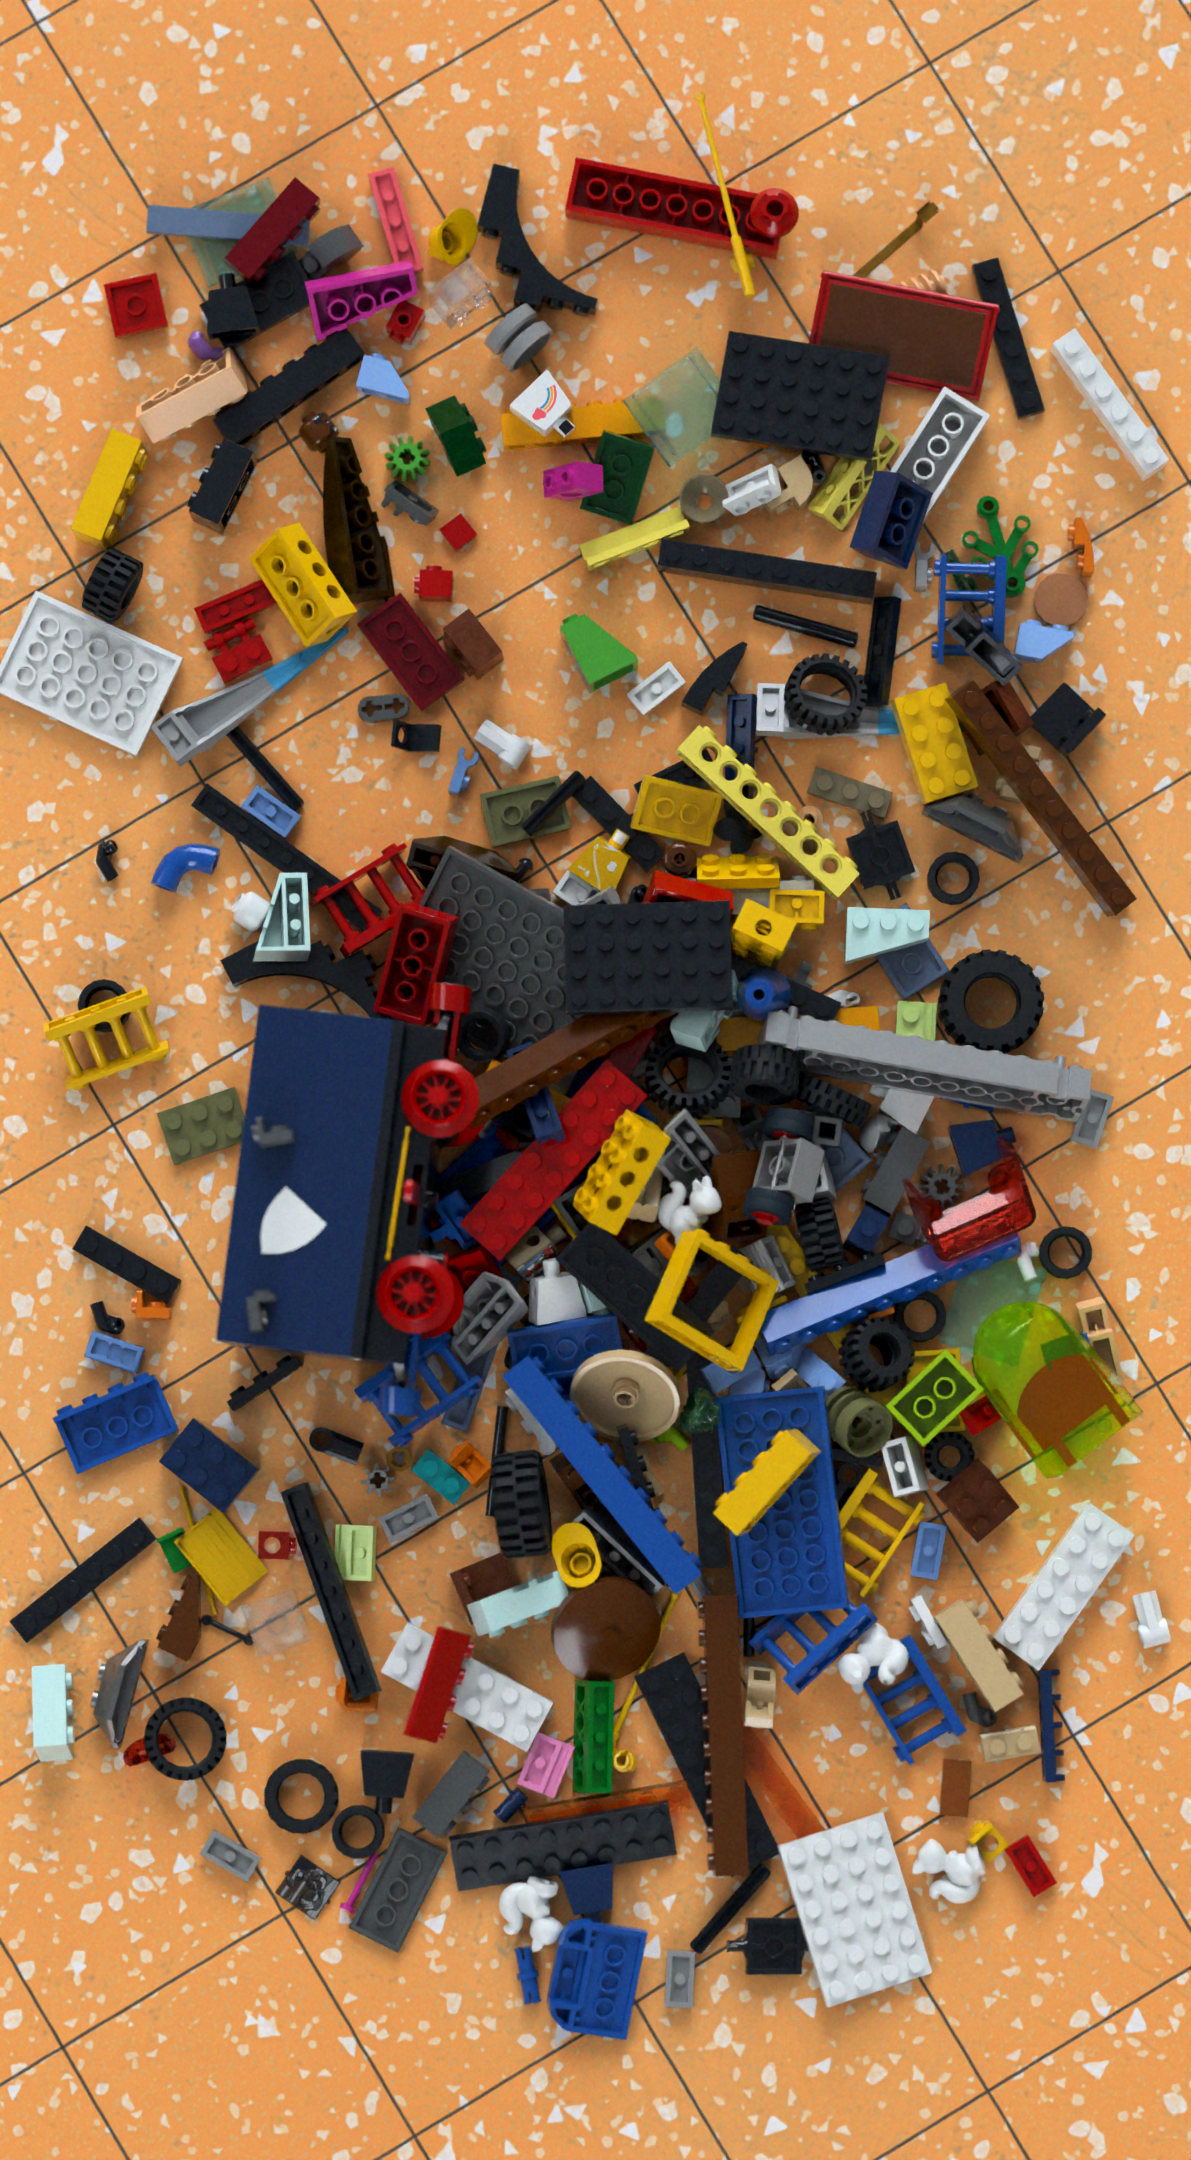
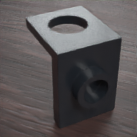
M393 720L391 746L407 752H439L442 726L439 724H409L400 720ZM400 728H402L404 732V738L402 742L399 741L398 737Z

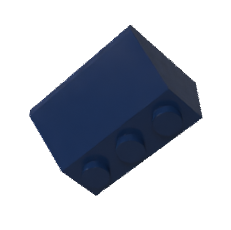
M875 471L850 548L868 558L907 570L933 493L900 473Z

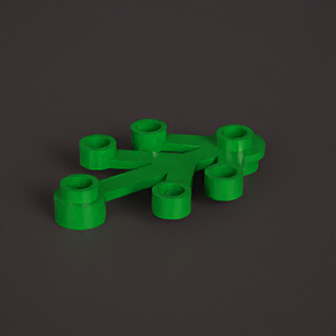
M985 496L977 504V513L981 518L986 519L994 546L979 539L978 534L974 531H967L963 535L962 544L968 549L973 548L994 559V555L1007 556L1006 596L1017 597L1025 589L1026 581L1023 574L1031 559L1037 555L1038 545L1033 541L1026 542L1022 547V556L1014 569L1010 557L1023 533L1029 530L1031 522L1027 516H1018L1014 521V529L1005 544L996 515L999 510V503L994 497ZM990 502L993 505V509L987 511L984 509L983 504ZM1024 520L1027 523V527L1021 529L1018 527L1017 522ZM971 535L975 538V543L968 544L965 538ZM1027 546H1033L1035 549V553L1028 554L1026 553L1025 548ZM980 556L974 557L971 563L980 561L982 564H987L986 560ZM984 575L993 580V577H989V575ZM1014 579L1017 582V586L1011 588L1008 586L1007 581Z

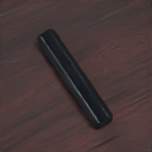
M574 771L522 824V829L528 835L533 836L585 783V777L579 771Z

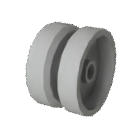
M527 303L508 314L492 330L484 343L493 354L503 353L501 362L510 372L518 370L529 362L548 343L554 333L544 321L535 323L537 313Z

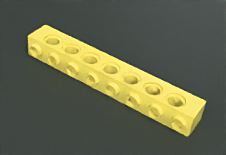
M699 725L674 753L811 880H814L833 900L837 899L860 874L856 870L857 865L847 856L841 857L836 852L838 849L836 845L828 838L823 840L816 833L817 828L809 820L805 819L803 821L796 815L797 809L788 801L783 803L776 796L777 791L769 783L765 782L763 784L756 778L757 772L746 763L742 765L736 759L737 754L727 745L723 747L715 740L717 735L707 726L702 728ZM705 748L713 750L715 760L712 762L704 760L702 750ZM724 767H730L734 770V780H726L723 777L722 769ZM748 785L755 790V797L753 799H747L743 796V786ZM764 804H770L774 807V817L768 818L763 814L762 807ZM784 823H791L795 827L794 836H787L783 833L782 826ZM804 841H810L814 844L815 852L813 855H808L803 851L802 845ZM824 860H831L834 863V873L830 874L823 870L822 863Z

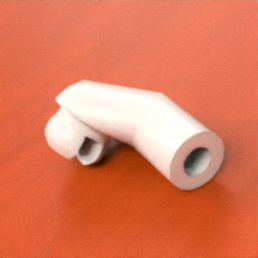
M838 990L826 995L841 1002V1009L857 1007L860 1003V997L855 992Z
M1033 1242L1029 1245L1024 1244L1021 1246V1252H1019L1017 1257V1264L1025 1282L1037 1278L1032 1258L1037 1257L1040 1252L1036 1243Z

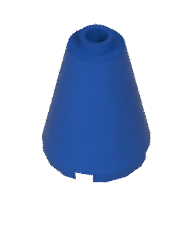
M766 966L756 967L749 970L740 979L736 991L737 1002L745 1015L757 1021H765L769 1011H786L791 1000V988L786 977L777 969ZM758 989L764 992V997L761 1000H758L756 997Z

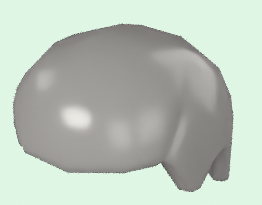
M876 1114L866 1120L860 1131L861 1146L867 1152L876 1154L875 1148H883L886 1145L892 1132L896 1129L898 1121L885 1114Z

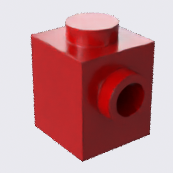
M406 300L398 303L386 325V331L390 334L389 338L399 344L406 342L411 345L426 317L425 310Z
M435 565L426 566V569H420V577L414 578V593H419L420 601L452 602L453 571L442 570L441 566Z

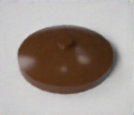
M620 1577L597 1578L594 1583L587 1587L575 1588L564 1598L556 1610L551 1626V1641L554 1651L562 1665L579 1678L588 1681L620 1679L636 1671L653 1653L661 1630L659 1611L648 1592L637 1583Z

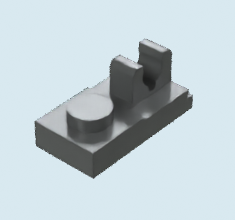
M397 480L386 486L384 490L386 493L381 506L385 508L390 502H395L396 510L393 513L395 516L405 511L414 522L426 526L439 513L438 509Z

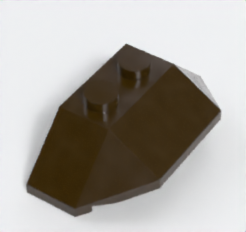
M448 836L413 839L406 863L407 867L413 871L426 889L448 846H453L513 881L516 880L518 870L497 851Z

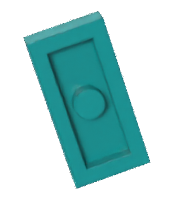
M430 1449L424 1453L411 1469V1471L453 1505L471 1484Z

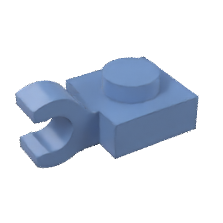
M465 748L460 749L458 763L456 764L448 789L450 795L460 797L461 791H467L471 776L467 775V770L478 763V752H475L472 760L467 761L464 759Z

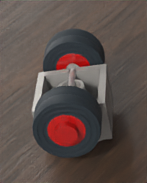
M773 1107L767 1110L762 1133L773 1141H764L753 1186L747 1190L742 1213L748 1218L765 1225H788L792 1218L795 1203L813 1201L825 1150L810 1143L815 1122L809 1115L791 1108Z

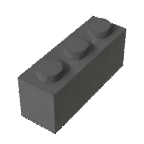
M903 1126L899 1132L896 1130L892 1132L886 1143L891 1146L886 1156L880 1154L873 1167L878 1170L873 1180L867 1178L860 1191L864 1194L862 1201L871 1204L890 1216L931 1144L930 1141Z
M464 1750L412 1818L437 1838L442 1833L447 1836L456 1825L453 1819L460 1811L464 1814L473 1803L470 1796L476 1789L481 1792L490 1781V1778L487 1777L490 1770Z

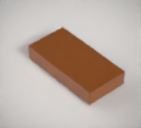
M943 1759L940 1815L968 1817L972 1761Z

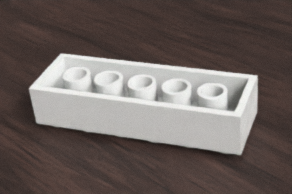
M945 386L890 471L900 473L933 493L923 523L990 418V414Z
M1086 1503L992 1635L994 1640L1039 1671L1132 1540L1134 1534L1091 1503Z
M408 1622L381 1672L417 1691L434 1635ZM470 1656V1659L464 1657L461 1668L466 1669L461 1686L456 1684L453 1695L457 1696L453 1712L527 1752L554 1701Z

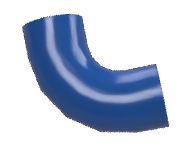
M193 843L174 848L162 858L155 870L151 884L167 891L176 892L182 876L188 871L196 870L212 875L219 861L220 849Z

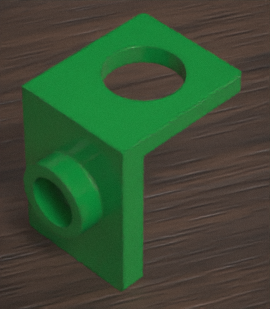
M182 1527L156 1539L161 1545L173 1573L192 1565L174 1543L178 1537L185 1533Z

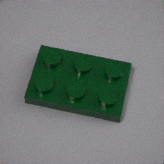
M603 430L593 464L603 465V492L583 497L580 509L632 525L656 446Z

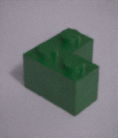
M454 395L425 408L432 427L443 446L449 464L457 477L487 464L483 453L487 452L481 437L476 438L474 432L478 431V427L472 415L470 416L465 403L459 404Z

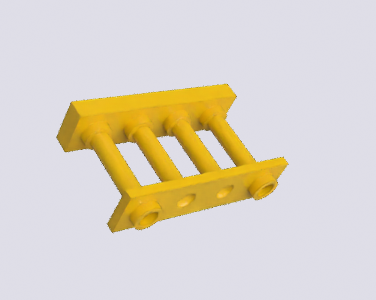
M146 986L43 1024L47 1041L55 1040L59 1043L71 1075L64 1077L67 1091L73 1088L74 1090L83 1089L89 1085V1082L149 1060L152 1062L162 1060L167 1056L166 1054L171 1053L167 1040L158 1042L148 1017L146 1008L148 1007L147 1005L151 1004V998ZM131 1011L136 1013L148 1047L134 1052L120 1020L123 1014ZM104 1021L110 1023L123 1055L110 1061L106 1060L94 1029L96 1024ZM79 1030L84 1032L97 1064L82 1071L68 1038L71 1033Z
M867 1468L860 1483L855 1487L839 1513L842 1540L878 1563L871 1575L867 1577L845 1562L846 1576L862 1586L858 1593L862 1597H865L867 1593L869 1595L874 1593L880 1583L876 1578L912 1524L917 1526L925 1514L921 1510L924 1506L923 1503L918 1502L913 1508L878 1485L879 1481L875 1480L878 1474L870 1468ZM866 1493L868 1495H875L908 1517L899 1531L863 1508L864 1505L860 1501ZM850 1517L854 1519L856 1517L860 1518L893 1540L884 1554L848 1531L849 1528L845 1524Z

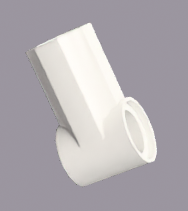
M488 719L481 725L474 737V740L497 754V758L517 770L532 748L515 734L510 735Z
M1156 1591L1133 1595L1132 1599L1139 1622L1137 1627L1143 1648L1146 1649L1171 1642L1168 1625L1165 1618L1162 1617Z

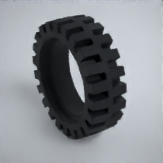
M823 653L821 658L819 654H814L811 658L806 657L796 665L787 680L784 689V700H787L785 704L786 709H791L790 716L792 719L799 718L797 724L800 727L804 723L808 725L806 730L812 732L815 728L818 735H823L825 731L827 736L833 735L835 732L837 734L843 733L845 729L848 730L857 721L866 704L867 694L865 692L867 687L866 684H862L864 680L862 674L856 675L858 669L855 666L849 668L850 662L846 659L843 663H840V656L834 655L830 659L829 654ZM812 674H826L836 678L846 687L850 695L851 703L849 708L839 715H825L815 711L805 702L801 694L800 686L802 681Z
M800 1072L798 1092L795 1099L809 1106L811 1104L819 1106L844 1118L845 1122L862 1128L872 1106L870 1103L825 1081Z
M177 1698L161 1705L150 1717L144 1733V1748L151 1764L163 1775L175 1780H194L205 1776L218 1765L224 1755L227 1734L223 1720L209 1704L194 1698ZM179 1712H193L201 1716L209 1725L212 1733V1747L208 1755L200 1763L189 1767L177 1766L169 1762L161 1753L158 1744L159 1730L163 1722L171 1715Z

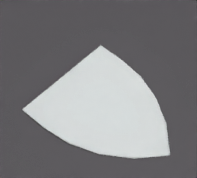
M285 1186L270 1204L263 1219L260 1235L261 1251L264 1254H279L293 1251L311 1241L327 1224Z

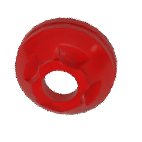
M766 189L760 192L751 203V224L758 233L765 237H783L789 234L797 224L799 218L797 202L789 192L783 189ZM769 203H780L783 207L782 213L779 216H771L766 209Z

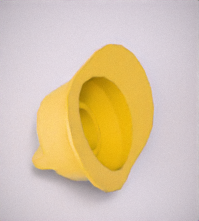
M464 208L453 210L441 224L435 226L430 231L427 255L445 261L450 265H458L477 240L478 227L474 215Z
M575 1522L566 1523L558 1528L552 1539V1552L559 1574L566 1584L575 1588L587 1587L594 1583L602 1568L600 1554L595 1539L587 1527Z

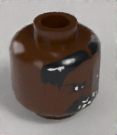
M313 411L301 420L303 424L299 429V435L313 452H326L327 437H338L339 435L338 428L326 413L316 414Z
M674 843L666 848L662 856V868L665 873L688 878L695 871L697 856L689 845Z

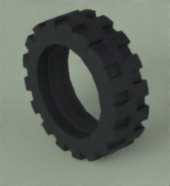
M295 1759L284 1763L269 1777L265 1787L264 1803L269 1817L278 1827L290 1833L307 1834L320 1829L331 1819L338 1805V1786L334 1776L324 1765L314 1760ZM297 1773H306L317 1778L325 1794L324 1804L320 1811L313 1817L304 1820L294 1819L287 1815L281 1808L278 1799L279 1789L283 1781L290 1775Z

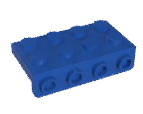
M148 1372L133 1377L134 1383L124 1387L123 1383H119L107 1389L109 1394L102 1397L94 1394L82 1399L83 1405L73 1409L71 1404L56 1411L58 1416L52 1419L57 1425L77 1474L179 1431L155 1374L149 1376Z

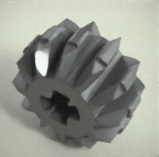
M939 1164L938 1174H936L932 1167H929L927 1170L932 1178L926 1175H921L920 1177L923 1182L928 1183L927 1185L918 1186L919 1191H927V1194L923 1195L920 1199L926 1201L930 1197L932 1199L928 1206L930 1209L935 1206L936 1201L939 1202L940 1211H944L945 1201L950 1208H954L955 1203L951 1197L956 1200L963 1198L961 1194L955 1192V1190L965 1189L964 1184L956 1185L955 1183L962 1178V1175L957 1174L952 1178L950 1176L954 1171L952 1166L949 1167L947 1173H944L943 1164ZM941 1180L946 1182L947 1194L944 1191L941 1195L936 1192L937 1187L934 1186L936 1181L938 1184Z

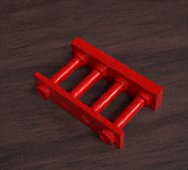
M395 843L381 851L383 856L331 888L325 885L313 893L315 897L310 902L312 908L323 903L345 937L343 939L344 944L339 949L344 958L394 929L398 909L402 903H398L377 868L390 861L412 894L411 903L419 905L425 889L421 890L399 856L407 848L405 843L398 847ZM366 875L369 876L390 909L388 911L390 916L383 920L380 917L376 918L354 882ZM344 888L367 922L365 925L367 930L360 934L352 930L331 897Z

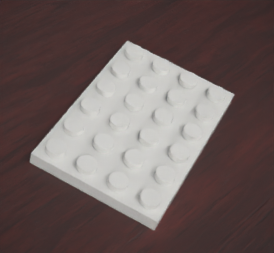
M35 590L0 664V694L138 757L151 730L150 726L153 725L184 659Z
M883 1812L777 1846L826 2007H831L932 1973Z

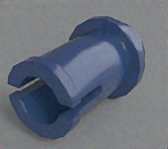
M517 1787L513 1791L509 1790L510 1795L493 1811L504 1823H507L521 1806H526L525 1802L528 1800V1797Z

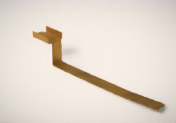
M928 201L916 212V221L852 276L866 277L923 227V222L927 223L939 212L937 211L939 208L933 202L930 203Z

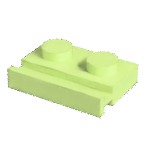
M897 1001L895 1033L903 1036L916 1035L925 1040L935 1041L937 1003Z
M336 1524L334 1556L343 1580L375 1581L377 1526Z

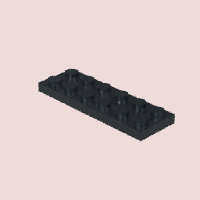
M589 1222L556 1258L568 1272L674 1370L678 1372L696 1353L645 1321L661 1280L607 1230ZM679 1297L677 1298L671 1315L710 1338L715 1333V1330Z

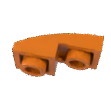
M1076 517L1073 525L1068 526L1067 541H1072L1071 549L1082 550V552L1077 553L1076 568L1081 569L1080 577H1092L1094 573V556L1091 539L1082 518Z

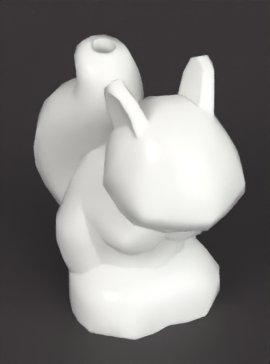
M708 1175L703 1177L702 1183L698 1180L692 1182L693 1191L690 1194V1205L683 1206L686 1199V1188L680 1181H672L669 1186L672 1192L666 1194L660 1200L657 1213L659 1222L665 1229L672 1232L676 1245L682 1231H696V1228L702 1229V1223L707 1222L708 1215L718 1212L721 1208L720 1196L712 1187V1182Z
M874 1623L857 1639V1653L844 1655L837 1662L836 1666L842 1678L851 1684L853 1691L856 1694H860L863 1689V1682L866 1681L870 1674L871 1666H880L878 1669L880 1681L883 1684L890 1685L896 1679L894 1676L902 1673L907 1667L909 1654L901 1642L888 1637V1632L883 1626Z
M929 1839L920 1848L917 1859L913 1863L912 1873L915 1875L923 1872L934 1874L945 1871L950 1880L941 1879L935 1881L929 1888V1894L933 1899H938L940 1894H942L950 1902L960 1904L971 1901L976 1897L981 1885L980 1876L986 1874V1868L977 1842L973 1845L970 1843L965 1853H957L956 1850H952L947 1854L936 1840Z
M529 1876L527 1883L511 1884L501 1893L499 1910L501 1915L508 1921V1924L503 1926V1930L509 1935L517 1934L523 1926V1914L531 1917L530 1936L533 1939L531 1945L533 1952H538L544 1945L554 1943L564 1929V1926L558 1920L549 1915L551 1909L549 1898L557 1894L559 1883L543 1877Z

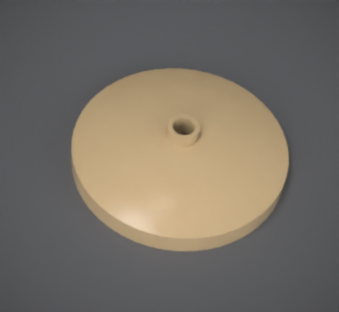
M611 1350L596 1354L579 1366L572 1379L570 1400L581 1411L577 1416L584 1424L589 1421L598 1432V1435L611 1440L621 1441L617 1427L627 1424L629 1430L635 1429L638 1442L655 1438L672 1426L679 1413L681 1391L672 1372L655 1358L636 1351Z

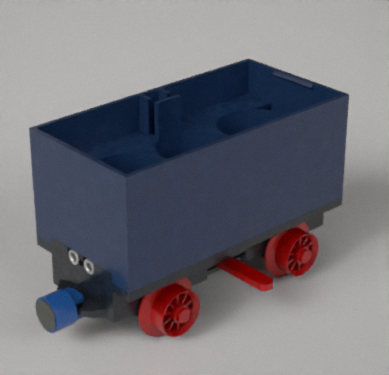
M446 982L431 984L428 1010L435 1012L434 1028L407 1025L403 1021L259 1004L216 1341L243 1348L394 1365V1370H389L387 1386L380 1385L377 1412L396 1416L418 1417L422 1390L415 1389L421 1338L437 1337L449 1331L460 1319L464 1307L463 1288L457 1276L448 1269V1252L428 1249L432 1212L437 1210L439 1191H435L440 1150L444 1147L461 1146L473 1140L484 1128V1125H479L472 1129L469 1125L474 1120L480 1104L479 1088L472 1074L456 1063L462 1016L469 1015L472 988ZM256 1117L264 1119L266 1133L270 1132L271 1127L286 1125L287 1129H292L295 1132L296 1143L262 1148L259 1145V1141L254 1142L252 1125H256ZM405 1126H410L411 1130L408 1137L409 1143L395 1234L391 1248V1260H385L402 1145L405 1138ZM286 1186L327 1225L311 1241L293 1251L279 1254H264L261 1251L260 1240L262 1222L268 1207ZM270 1290V1294L277 1295L278 1301L262 1303V1308H267L269 1324L264 1325L265 1331L250 1332L246 1298L253 1297L254 1291Z

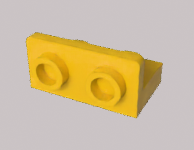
M770 889L769 909L797 922L796 926H801V930L817 931L818 926L821 927L824 924L825 891Z

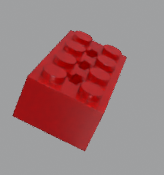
M411 902L399 906L373 1011L422 1026H426L434 1021L435 1012L428 1010L431 984L444 982L460 917ZM421 933L425 935L426 942H423L424 938L420 936ZM414 959L418 961L420 968L417 969V964L413 962ZM408 985L413 989L412 995L410 994L411 990L407 988Z

